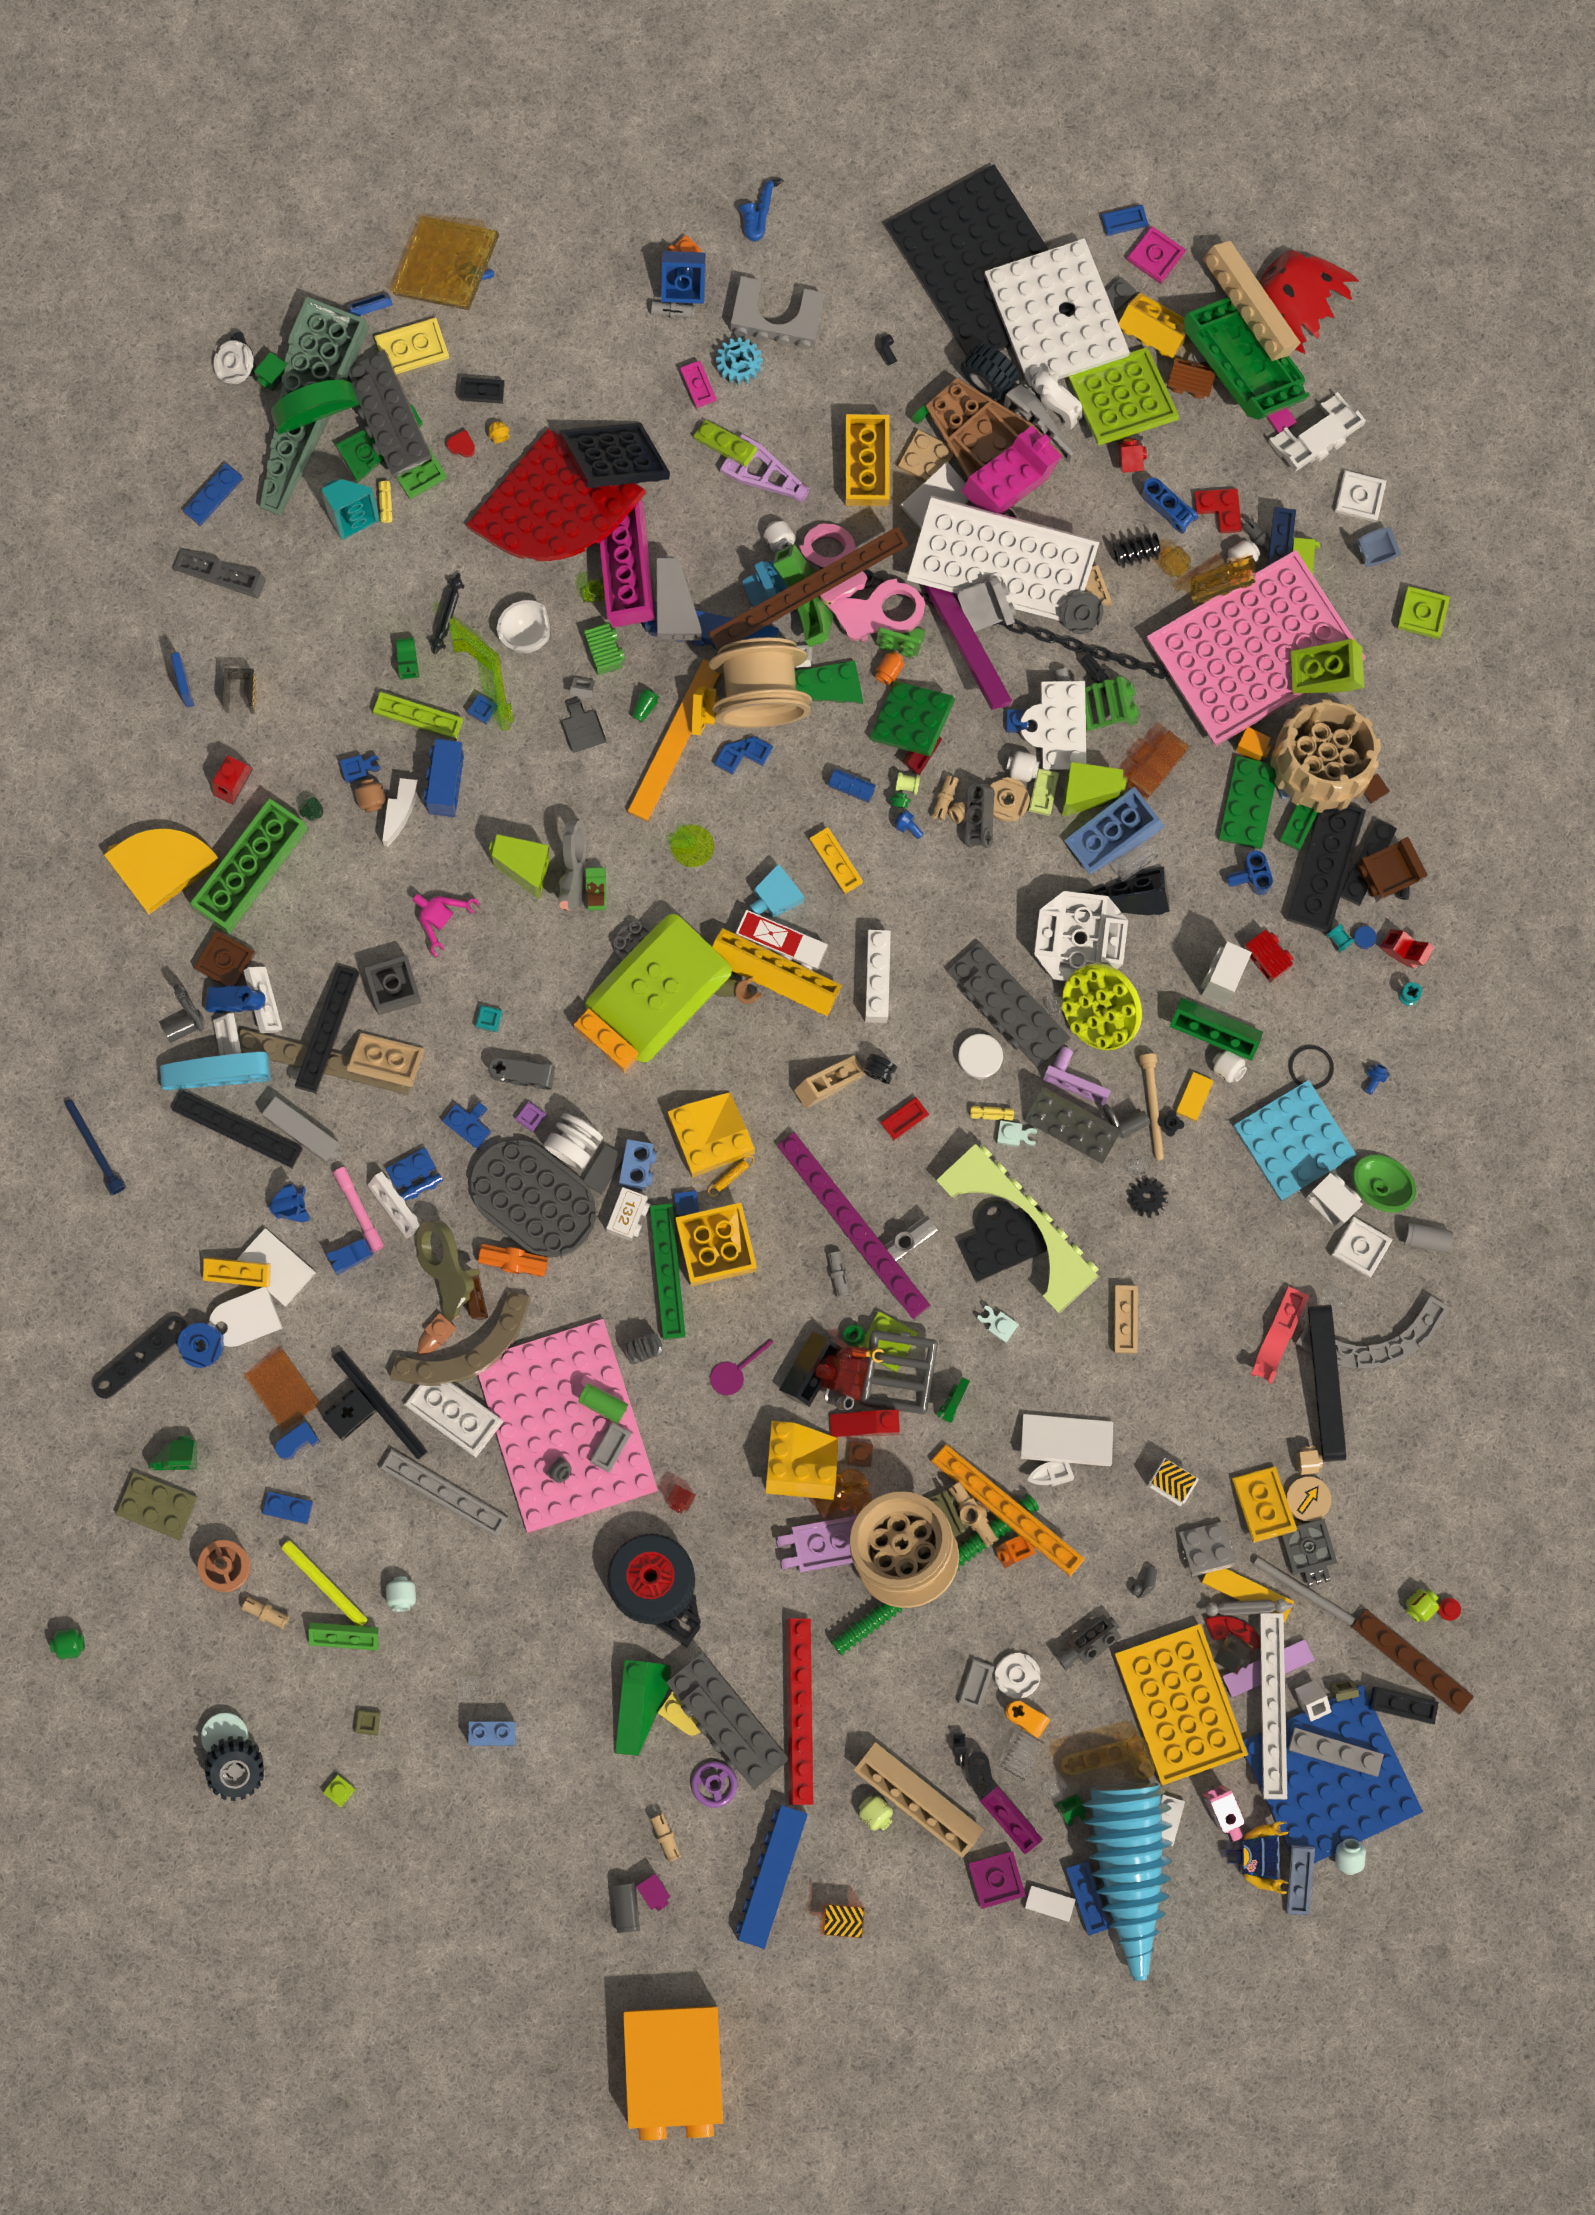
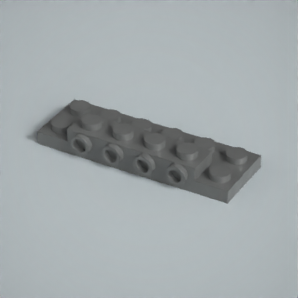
M382 350L351 367L348 374L361 406L357 409L363 420H367L368 425L365 426L368 435L375 439V443L372 444L377 455L384 457L391 475L396 478L432 459V455L388 353Z
M981 942L976 944L947 970V973L964 990L962 992L963 995L970 1002L974 1000L979 1006V1012L985 1018L989 1016L994 1022V1028L1000 1034L1005 1033L1009 1037V1044L1015 1050L1020 1049L1037 1068L1070 1040L1071 1037Z
M699 1653L665 1682L683 1703L681 1709L689 1718L693 1715L698 1723L695 1726L703 1735L708 1734L713 1740L710 1742L712 1747L718 1753L722 1751L727 1757L725 1760L726 1764L732 1771L737 1769L754 1790L788 1761L785 1753L702 1653Z

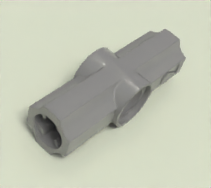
M926 1215L904 1232L899 1233L884 1246L893 1258L898 1261L938 1232V1230ZM901 1238H910L911 1245L908 1248H901L899 1246Z

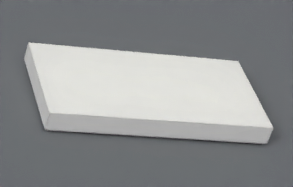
M451 1382L441 1384V1386L419 1385L404 1404L475 1458L504 1422Z
M1023 1414L1021 1459L1099 1466L1112 1465L1113 1422Z

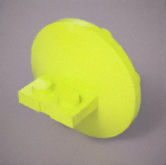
M1093 963L1074 971L1065 983L1062 994V1010L1072 1033L1076 1034L1083 1042L1096 1049L1115 1050L1123 1047L1136 1036L1142 1020L1141 1002L1135 987L1122 972L1106 964Z

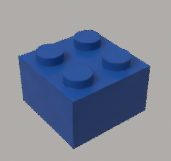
M663 251L661 302L704 304L706 253Z

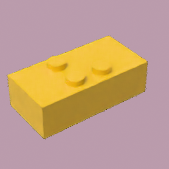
M846 414L845 506H888L890 500L889 415Z

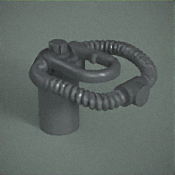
M180 984L174 985V994L182 1007L186 1009L187 1015L162 1027L170 1043L196 1030L202 1031L204 1029L202 1014H198L187 990Z

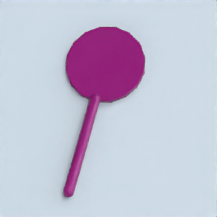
M769 1340L739 1366L731 1362H722L716 1365L710 1376L713 1389L725 1396L738 1392L744 1381L741 1369L773 1344V1340Z

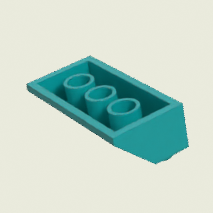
M340 479L338 481H330L322 488L329 519L341 540L380 521L371 487Z

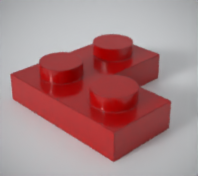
M1238 488L1194 492L1197 515L1217 513L1220 534L1242 531Z

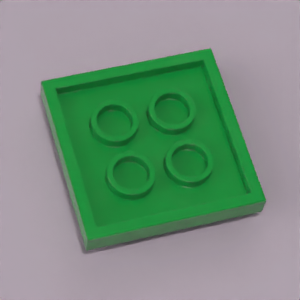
M894 681L870 735V739L880 744L931 756L955 702V698L953 695Z

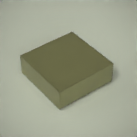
M1353 1680L1330 1685L1331 1692L1337 1702L1359 1697L1358 1688Z
M358 1710L355 1733L378 1736L381 1712Z

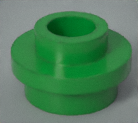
M894 793V797H889V800H891L890 806L908 808V803H911V799H907V794Z
M850 1325L843 1332V1340L848 1346L857 1347L864 1342L865 1331L859 1325ZM857 1333L858 1337L852 1340V1335Z

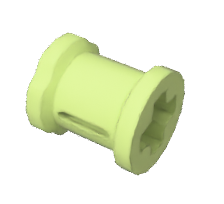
M899 772L895 791H911L914 795H917L920 775L913 777Z

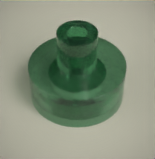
M314 797L304 800L302 802V809H300V815L306 817L309 821L321 818L323 807L320 801Z

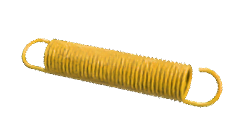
M746 1158L712 1185L709 1190L714 1186L718 1192H721L728 1184L739 1177L740 1174L750 1167L745 1161Z

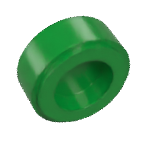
M926 403L911 418L916 424H920L929 415Z

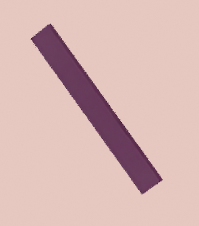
M923 585L990 709L994 710L1011 705V697L953 592Z

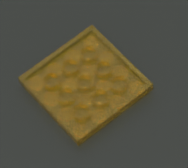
M422 216L392 289L393 294L419 301L470 310L500 234L497 230Z

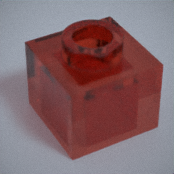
M676 1484L667 1500L671 1504L669 1508L680 1514L683 1511L688 1513L696 1498V1494Z

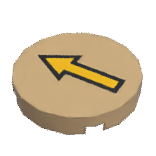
M1315 1477L1297 1479L1289 1486L1286 1493L1292 1515L1303 1522H1314L1321 1519L1328 1513L1331 1506L1329 1488L1322 1480Z

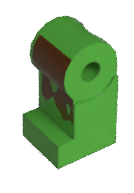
M606 867L586 868L588 911L606 910Z

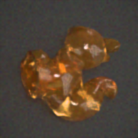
M846 1469L836 1475L835 1487L843 1488L839 1493H834V1500L813 1498L815 1508L823 1518L832 1516L839 1507L842 1511L853 1509L857 1517L862 1509L871 1502L872 1494L867 1492L868 1481L862 1472L856 1469Z

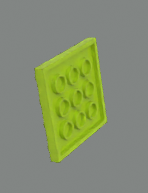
M1148 347L1130 352L1128 357L1067 377L1076 398L1082 404L1083 414L1098 446L1179 420L1177 409Z

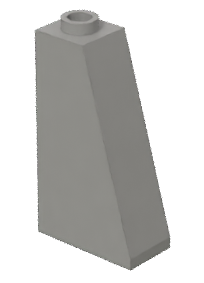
M670 555L657 558L658 641L701 640V626L679 558H674Z

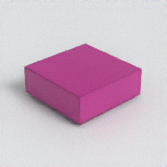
M1288 408L1266 417L1277 435L1284 428L1287 427L1289 429L1297 423Z

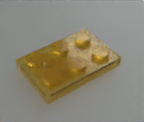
M1253 555L1191 576V599L1193 603H1204L1213 597L1224 596L1233 590L1247 588L1256 583V568Z

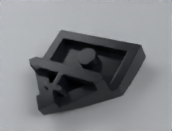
M692 1595L690 1603L677 1618L682 1621V1617L689 1620L686 1625L690 1627L691 1633L681 1627L678 1620L653 1624L685 1647L689 1646L701 1628L696 1595Z

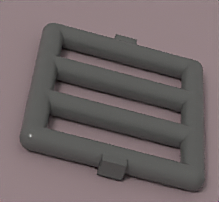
M877 1330L872 1331L868 1348L870 1351L878 1347L879 1340L927 1347L928 1352L926 1361L877 1352L874 1355L875 1358L883 1359L880 1363L924 1369L923 1383L873 1375L875 1361L871 1357H867L860 1398L861 1404L888 1410L925 1414L928 1409L938 1342L935 1339L910 1336L908 1332L901 1331V1334ZM876 1384L920 1391L919 1405L870 1397L871 1386Z

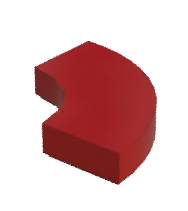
M1214 1616L1205 1619L1213 1641L1220 1639L1231 1641L1238 1646L1242 1654L1260 1648V1636L1241 1620L1229 1616Z

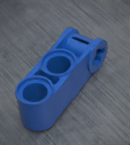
M1158 478L1146 480L1141 490L1143 500L1165 518L1175 530L1181 534L1185 533L1186 527L1192 521L1198 519L1197 513ZM1153 487L1157 490V493L1152 494L1147 488ZM1163 502H1170L1173 508L1165 507Z
M249 986L208 987L205 1011L224 1013L260 1010L265 1004L266 996L262 991L252 990Z

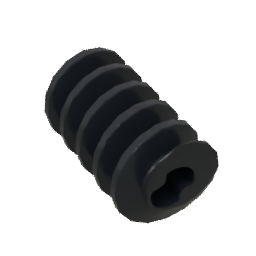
M1156 532L1152 534V537L1149 534H1145L1144 540L1141 536H1137L1136 541L1133 538H1129L1127 543L1121 540L1119 546L1116 542L1112 544L1114 557L1122 568H1125L1126 561L1129 562L1130 566H1133L1134 559L1139 564H1142V557H1145L1146 561L1150 562V555H1153L1155 560H1158L1160 553V543Z

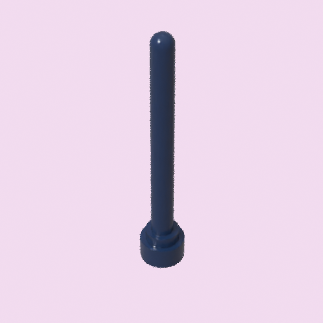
M70 1099L66 1100L65 1106L107 1179L106 1188L112 1196L123 1191L126 1188L123 1179L115 1176L74 1102Z

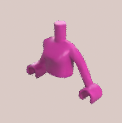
M419 894L413 898V901L422 908L419 921L431 941L430 953L433 957H439L433 948L439 947L444 951V946L438 943L431 925L440 931L454 914L444 904L466 908L468 913L474 914L469 904L474 903L479 907L480 903L478 900L470 899L467 902L437 896L427 901Z

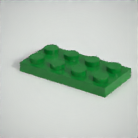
M1240 756L1236 757L1219 841L1259 850L1262 849L1276 785V772L1270 763Z

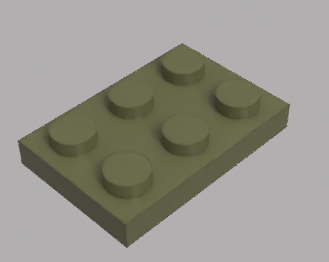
M133 1472L116 1515L180 1540L198 1498Z

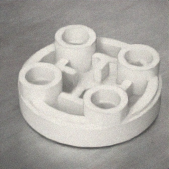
M975 1034L965 1039L958 1053V1061L962 1070L967 1075L979 1080L994 1075L999 1070L1003 1060V1051L996 1039L986 1034Z

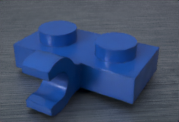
M480 1102L475 1106L471 1114H468L455 1104L442 1120L445 1125L476 1149L491 1134L490 1130L478 1122L488 1110Z

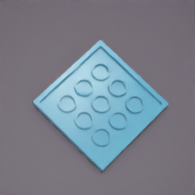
M1309 1080L1233 1126L1280 1202L1356 1156L1353 1148Z

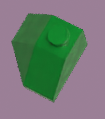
M190 1436L178 1437V1440L171 1441L148 1464V1469L151 1471L197 1470V1442L191 1440Z

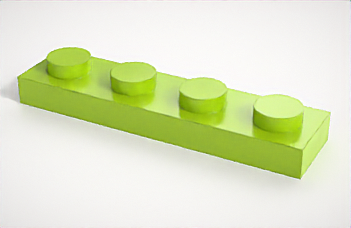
M383 692L379 693L373 710L374 715L456 741L464 719Z

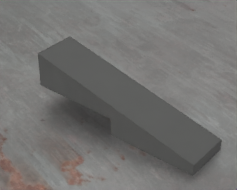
M183 549L180 550L173 567L175 571L259 599L266 582L265 577L261 573L225 564L220 559Z

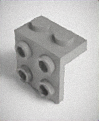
M997 576L957 593L961 608L974 632L1003 620L1007 626L1015 623L1013 618L1016 615L1015 608L1012 602L1008 603L1006 598L1009 595L1005 582L1001 583Z

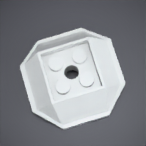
M1063 891L1039 910L1034 955L1053 980L1067 981L1074 971L1093 963L1106 964L1118 969L1123 965L1128 920L1108 896ZM1077 932H1082L1086 936L1084 944H1077L1075 942L1074 935Z

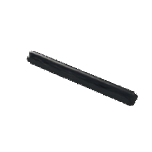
M343 1350L336 1353L333 1359L415 1458H422L427 1453L426 1448Z

